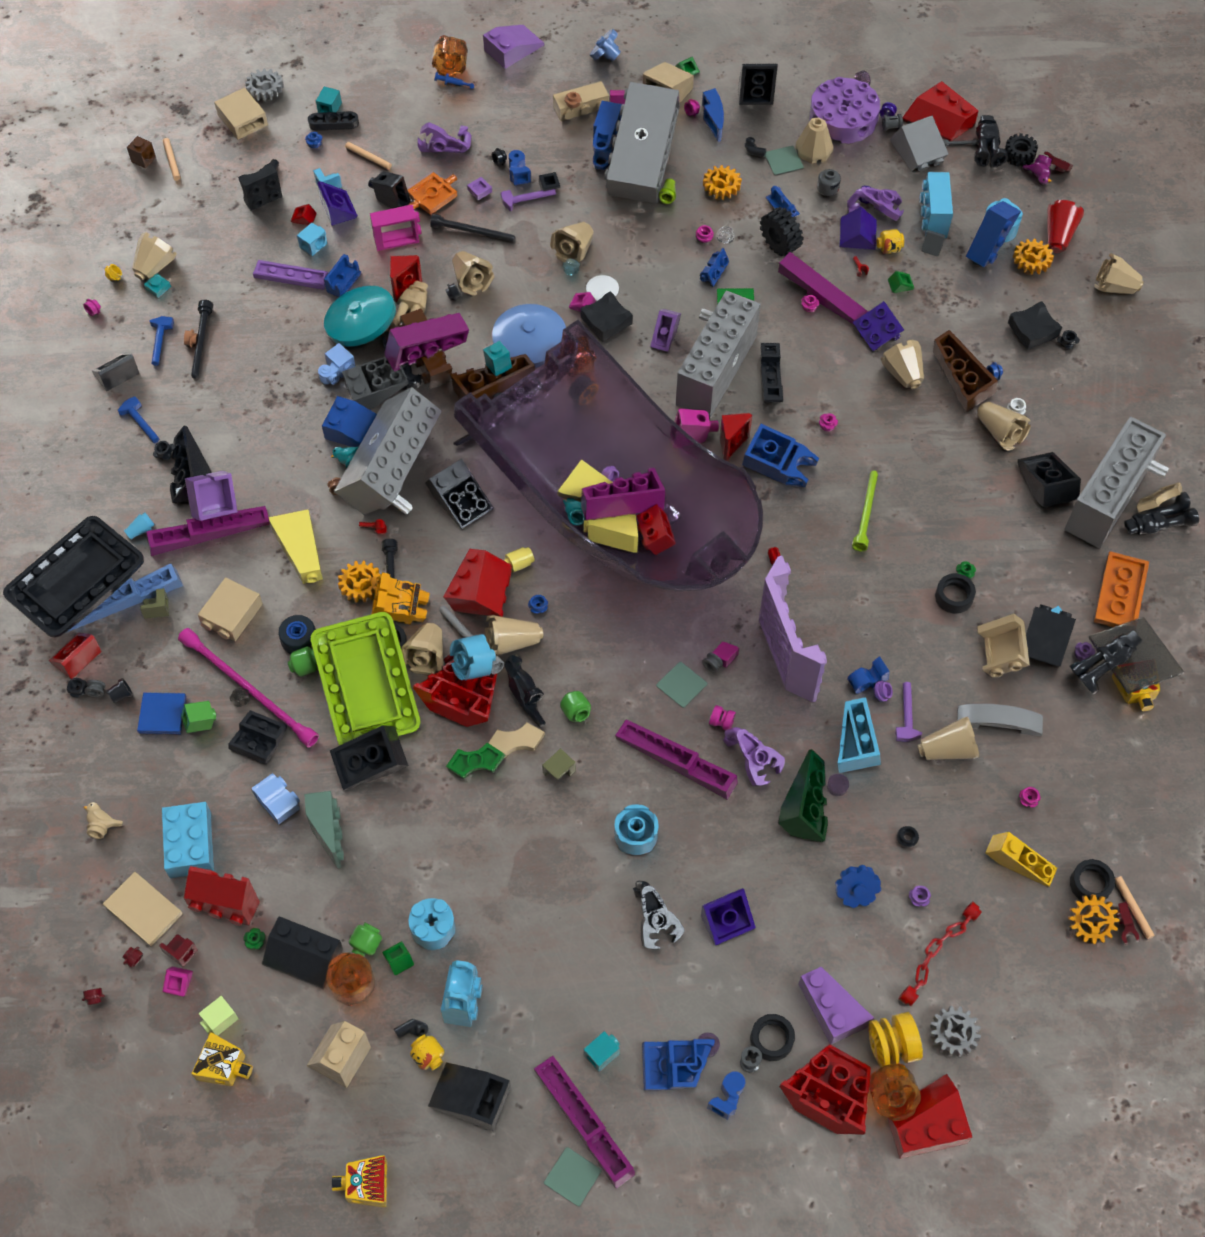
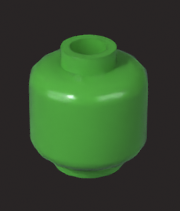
M310 647L301 648L290 654L288 666L292 673L295 672L298 676L303 677L318 670L314 651Z
M572 691L564 695L560 708L568 720L582 722L588 718L591 704L582 692Z
M366 922L363 925H357L349 939V945L353 947L352 952L364 958L365 954L374 955L382 940V936L379 934L380 930Z

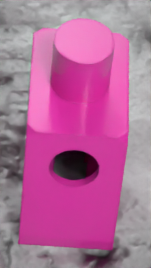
M678 409L671 429L674 446L705 442L709 432L719 431L718 420L710 421L706 410Z

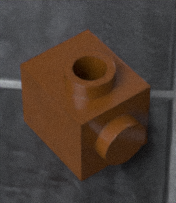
M139 136L127 146L131 162L145 169L156 158L152 142Z

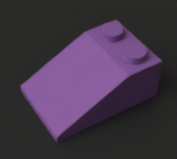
M523 24L495 27L483 35L484 51L505 69L544 46V42Z

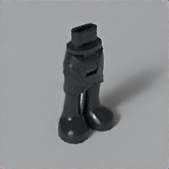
M991 115L980 116L978 127H976L979 149L975 151L974 161L982 167L987 166L989 161L992 167L1001 166L1008 160V154L1005 149L999 148L1001 141L996 120ZM987 146H991V158Z
M1181 492L1180 495L1176 496L1173 504L1139 512L1133 515L1131 519L1125 520L1124 525L1129 534H1152L1173 526H1196L1199 524V514L1195 508H1190L1191 502L1187 492ZM1174 514H1180V515H1178V516L1171 517V518H1165V517H1164V516H1169V515H1174Z
M1132 629L1126 635L1122 633L1104 646L1098 647L1096 649L1097 653L1081 662H1075L1069 667L1094 695L1099 691L1098 680L1108 671L1126 662L1133 652L1137 650L1136 646L1142 643L1143 640ZM1103 659L1105 660V662L1089 671L1097 663H1099Z

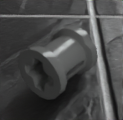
M902 114L888 117L887 115L882 116V128L884 131L892 128H898L899 130L903 126Z
M754 1046L746 1047L741 1054V1068L748 1073L756 1072L762 1061L761 1051ZM747 1056H750L751 1059L755 1058V1062L752 1063L751 1060L746 1061Z

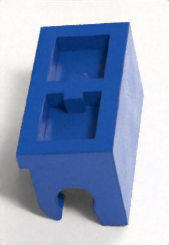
M343 254L324 278L326 292L337 297L348 292L362 274L359 270L358 262L354 260L353 264H351L348 255Z

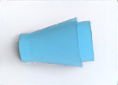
M146 513L139 514L124 532L132 540L146 533V531L152 530L151 527L155 524Z

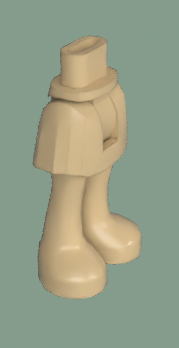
M415 281L413 285L409 286V289L407 288L397 301L399 307L393 322L386 330L388 333L390 329L398 327L400 316L406 314L407 311L412 312L420 308L423 312L425 311L426 290L428 288L426 283Z

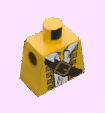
M210 1032L191 1074L198 1081L232 1086L237 1076L249 1079L253 1066L243 1063L245 1054L240 1048Z

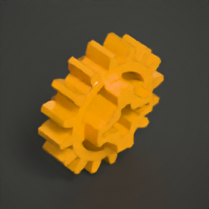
M720 165V168L713 166V170L708 169L707 173H704V191H709V196L714 194L715 199L718 196L722 200H724L725 196L730 199L731 194L736 196L737 191H740L742 178H740V173H736L735 168L730 170V166L723 168V165Z
M1026 239L1025 243L1021 241L1019 246L1016 245L1013 263L1018 264V269L1023 268L1024 273L1030 271V274L1033 275L1036 271L1039 275L1041 270L1046 272L1051 267L1054 255H1052L1053 250L1048 249V244L1043 245L1042 240L1038 243L1036 239H1033V242Z
M364 560L361 564L355 561L354 566L348 563V569H341L342 575H338V586L342 596L346 595L348 601L354 598L355 603L359 599H362L364 603L367 597L372 600L377 580L381 575L378 567L374 568L373 563L367 566Z
M1094 894L1091 895L1090 900L1087 896H1082V903L1076 900L1077 908H1070L1074 915L1068 917L1069 920L1074 921V924L1069 926L1070 929H1077L1074 935L1076 937L1083 935L1082 941L1087 942L1090 938L1092 944H1096L1097 939L1104 943V936L1112 938L1113 936L1110 931H1117L1118 928L1114 926V922H1119L1118 918H1114V914L1118 911L1110 909L1113 903L1109 901L1105 904V897L1101 896L1097 900ZM1089 905L1088 910L1084 914H1080L1081 910ZM1099 905L1105 909L1107 915H1103L1100 912ZM1094 913V916L1103 920L1095 921L1093 925V922L1084 920V918L1093 917ZM1080 923H1084L1088 927L1089 933L1082 929ZM1107 924L1106 928L1100 933V928Z

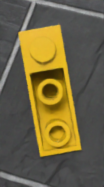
M1010 832L993 835L985 852L986 855L1001 866L1047 887H1050L1057 871V867Z

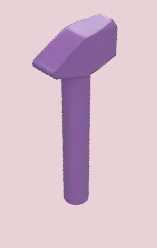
M555 189L541 190L513 196L511 190L501 192V199L503 205L509 211H512L513 204L556 195Z
M904 682V727H896L895 734L896 741L910 742L921 738L922 732L913 729L911 683Z

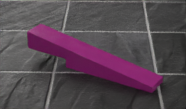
M789 252L779 262L778 273L807 290V296H816L819 304L851 324L868 312L793 253Z
M266 506L238 510L237 513L201 521L195 518L187 519L184 525L146 531L150 554L154 556L270 524Z
M627 719L615 735L618 740L728 800L738 784L737 775L699 758V753Z
M551 1056L535 1067L534 1071L613 1186L617 1189L634 1177L635 1171L633 1166L608 1134L604 1124L555 1057Z

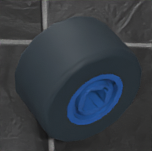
M293 615L281 623L278 635L286 652L291 654L307 646L313 649L311 634L316 630L313 621L303 615Z

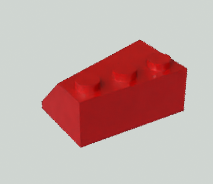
M941 81L919 95L902 118L907 123L908 121L915 122L933 116L942 139L953 141L975 126L979 110Z
M469 548L443 598L453 611L503 617L502 606L506 602L505 591L506 587L509 586L512 566L486 550Z
M190 866L188 870L184 900L189 909L195 912H201V910L208 912L210 916L216 919H221V917L227 918L229 922L238 926L242 924L250 925L260 901L249 878L242 877L239 881L233 875L227 873L220 877L219 874L212 870Z
M948 1074L886 1112L899 1159L965 1145L973 1138L959 1091Z

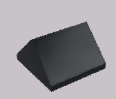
M123 353L92 370V373L106 392L140 374L135 359L130 353Z

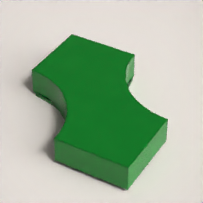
M486 743L479 750L472 752L457 749L446 767L465 779L470 773L477 770H488L494 773L506 755L494 746Z

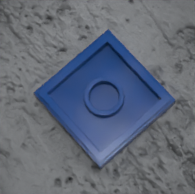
M143 693L137 728L138 733L181 734L183 724L181 714L186 703V694Z

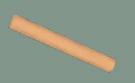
M164 138L163 145L172 176L175 181H178L181 177L171 143L168 138Z
M347 142L345 145L346 149L387 170L392 166L391 163L350 142Z
M1122 876L1115 878V884L1125 902H1127L1147 940L1153 938L1155 935Z

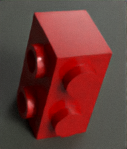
M657 504L637 515L639 522L637 528L643 535L642 543L646 550L650 549L657 555L676 544L667 514Z

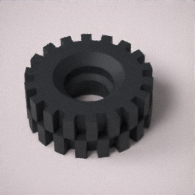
M782 207L775 208L761 218L760 230L763 231L762 237H765L766 244L770 245L769 248L771 250L774 249V253H779V256L785 257L789 252L792 253L801 247L804 237L801 236L803 232L799 229L800 224L796 223L795 216L792 217V213L790 211L787 212Z

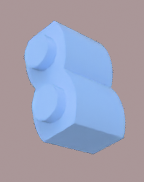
M272 773L251 789L259 803L279 825L300 810L298 804L300 800L293 791L289 792L285 788L287 784L281 776L276 777Z

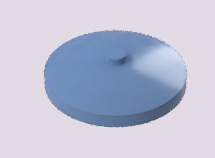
M523 304L510 308L500 315L493 327L492 340L493 344L500 341L510 352V358L526 354L534 363L535 368L553 362L561 355L567 342V330L563 319L552 309L537 304Z

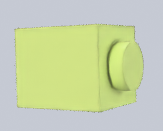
M222 996L199 1013L203 1019L200 1022L201 1026L207 1033L212 1031L217 1036L238 1020L237 1015Z

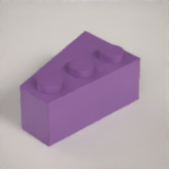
M822 967L800 977L798 985L831 1045L868 1028L869 1021L874 1020V1017Z

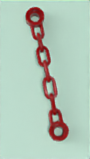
M972 901L961 914L966 918L963 922H957L948 926L946 934L941 939L934 938L925 949L927 956L923 964L918 965L916 970L915 982L917 984L914 988L908 985L898 998L903 1004L912 1006L919 997L916 994L920 986L926 985L929 969L927 965L930 959L935 957L941 950L942 942L947 937L953 938L963 934L970 919L974 922L980 916L982 911L975 902ZM960 925L959 929L961 931L952 934L953 931L950 929ZM937 941L936 945L939 946L935 950V952H928V950L934 944V942ZM920 968L922 971L925 970L924 980H919Z

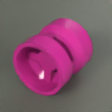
M716 705L713 709L709 725L721 726L723 730L731 729L736 712L723 710L721 706Z

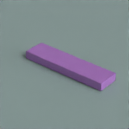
M258 260L253 277L324 290V278L329 272Z

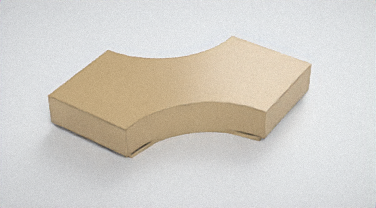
M1178 482L1161 487L1155 493L1141 498L1137 504L1138 512L1156 508L1164 501L1180 495L1183 489L1181 483Z
M526 722L523 727L516 731L505 732L497 729L489 744L506 755L504 758H506L510 753L517 750L535 751L545 736V732Z

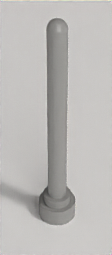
M446 606L439 608L442 615L464 638L473 636ZM496 656L495 661H492V674L499 673L504 667V662L498 656Z

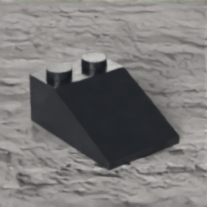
M742 64L738 85L739 105H773L778 64Z
M1054 452L1017 460L1033 497L1042 507L1069 503L1077 500L1080 496L1081 478Z
M382 725L329 750L343 790L379 779L409 766L394 726Z

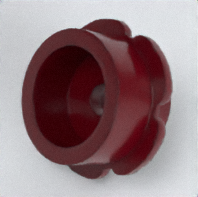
M130 947L122 957L125 959L123 965L133 968L143 956V953L139 950L140 947L135 949Z
M102 988L83 991L84 998L82 1001H87V1005L101 1003V998L105 997L102 993Z

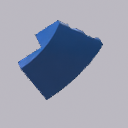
M715 1039L643 1042L644 1091L695 1088L700 1079L702 1069L706 1065L710 1050L714 1046Z

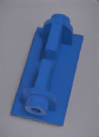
M773 186L771 194L765 197L774 209L778 207L785 208L787 212L790 211L792 213V217L800 215L796 206L787 199L781 188Z
M724 248L720 252L717 251L712 254L707 263L708 266H705L700 273V280L702 282L710 281L712 287H714L729 263V258Z

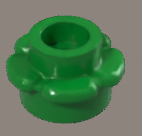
M964 561L957 565L956 571L958 574L965 575L971 579L975 576L976 568L970 562Z
M252 928L243 937L245 946L252 950L260 949L266 940L265 933L261 932L259 928Z

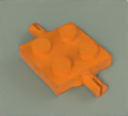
M434 172L408 189L409 197L413 200L409 205L413 204L414 209L417 207L423 208L432 215L457 197V191L450 185L457 181L456 175L452 174L444 179Z

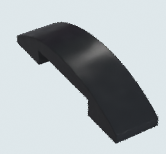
M761 343V382L764 402H783L784 400L783 385H781L780 343Z

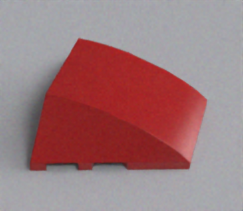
M453 659L442 666V670L436 674H430L422 683L413 685L414 691L430 711L469 727L488 722L497 674L491 673L484 677L460 680L453 671L451 665L454 662Z
M829 1044L810 1059L809 1063L801 1069L799 1068L793 1076L780 1084L779 1087L797 1112L836 1134H865V1120L868 1109L867 1097L871 1067Z

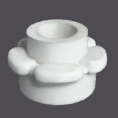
M1014 398L1011 400V403H1008L1007 409L1023 415L1026 412V403L1021 398Z

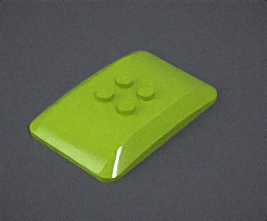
M378 612L321 627L313 631L311 643L339 746L382 725L394 726L398 737L418 730L420 727V717L391 615L386 612Z

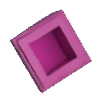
M610 90V102L625 105V90Z
M591 292L575 293L569 308L581 312L582 307L593 304L596 300Z
M722 641L712 653L720 657L723 661L722 666L727 668L739 655V648Z
M173 966L168 968L162 992L184 997L193 971Z

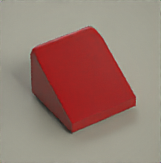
M310 204L296 207L291 222L309 225L314 222L317 212Z

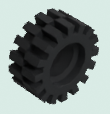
M1019 133V136L1017 134H1014L1013 137L1010 136L1005 146L1008 154L1007 162L1011 161L1010 164L1012 165L1016 163L1018 167L1020 164L1023 167V165L1033 163L1038 150L1037 141H1033L1034 138L1032 136L1028 138V134L1023 136V133ZM1017 148L1023 149L1025 152L1018 151Z

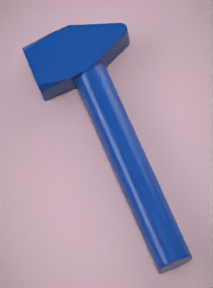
M161 316L150 320L151 326L157 328L151 362L154 366L159 365L164 330L173 329V317Z
M135 396L124 401L118 409L119 415L130 414L151 441L157 443L160 438L136 411L142 407L140 401Z

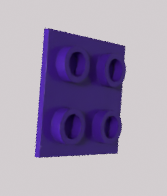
M885 301L853 322L872 351H875L891 339L898 340L901 337L900 333L904 331V328Z

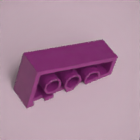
M460 313L448 314L407 326L395 327L390 329L385 356L395 372L400 370V366L408 363L410 366L416 363V359L426 355L429 358L434 356L440 349L446 351L465 343L469 328Z
M655 468L648 469V473L644 474L640 472L633 473L631 478H616L610 484L602 482L582 488L581 509L586 520L628 514L634 515L642 513L656 504L664 510L665 488Z

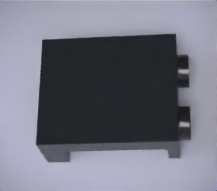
M1040 604L1039 607H1034L1026 632L1028 656L1031 659L1061 667L1076 619L1071 618V613L1060 611L1058 614L1052 612L1051 607Z

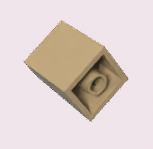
M666 62L643 73V84L679 90L680 103L693 89L694 75Z
M346 1021L332 1024L308 1062L307 1067L347 1088L371 1048L366 1033Z

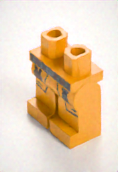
M382 572L376 583L371 614L386 612L391 615L394 621L404 622L409 625L412 621L423 622L426 619L427 609L419 608L418 603L426 605L430 593L421 590V584L400 581L391 578L390 574Z

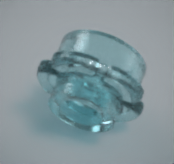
M567 259L562 264L566 274H578L580 264L576 260Z

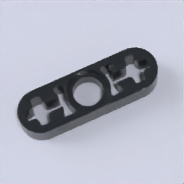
M352 111L312 113L308 116L309 128L314 131L344 130L358 127L359 119L357 113ZM332 119L338 120V121L335 122V123H330V122H329V121L332 120Z

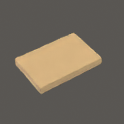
M136 872L103 903L105 908L150 947L183 915L180 909Z

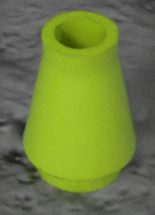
M670 178L665 180L659 192V198L664 204H670L676 199L675 181Z

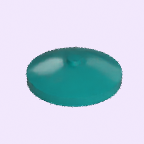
M362 286L352 289L336 299L327 310L324 318L325 331L334 343H340L342 346H358L368 343L384 333L393 322L396 314L395 301L386 289L379 286Z

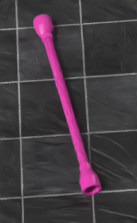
M185 628L181 631L178 641L184 646L200 652L256 700L273 712L280 720L292 728L300 742L306 747L310 748L317 742L319 738L318 733L299 722L297 723L264 694L206 648L194 631L190 628Z

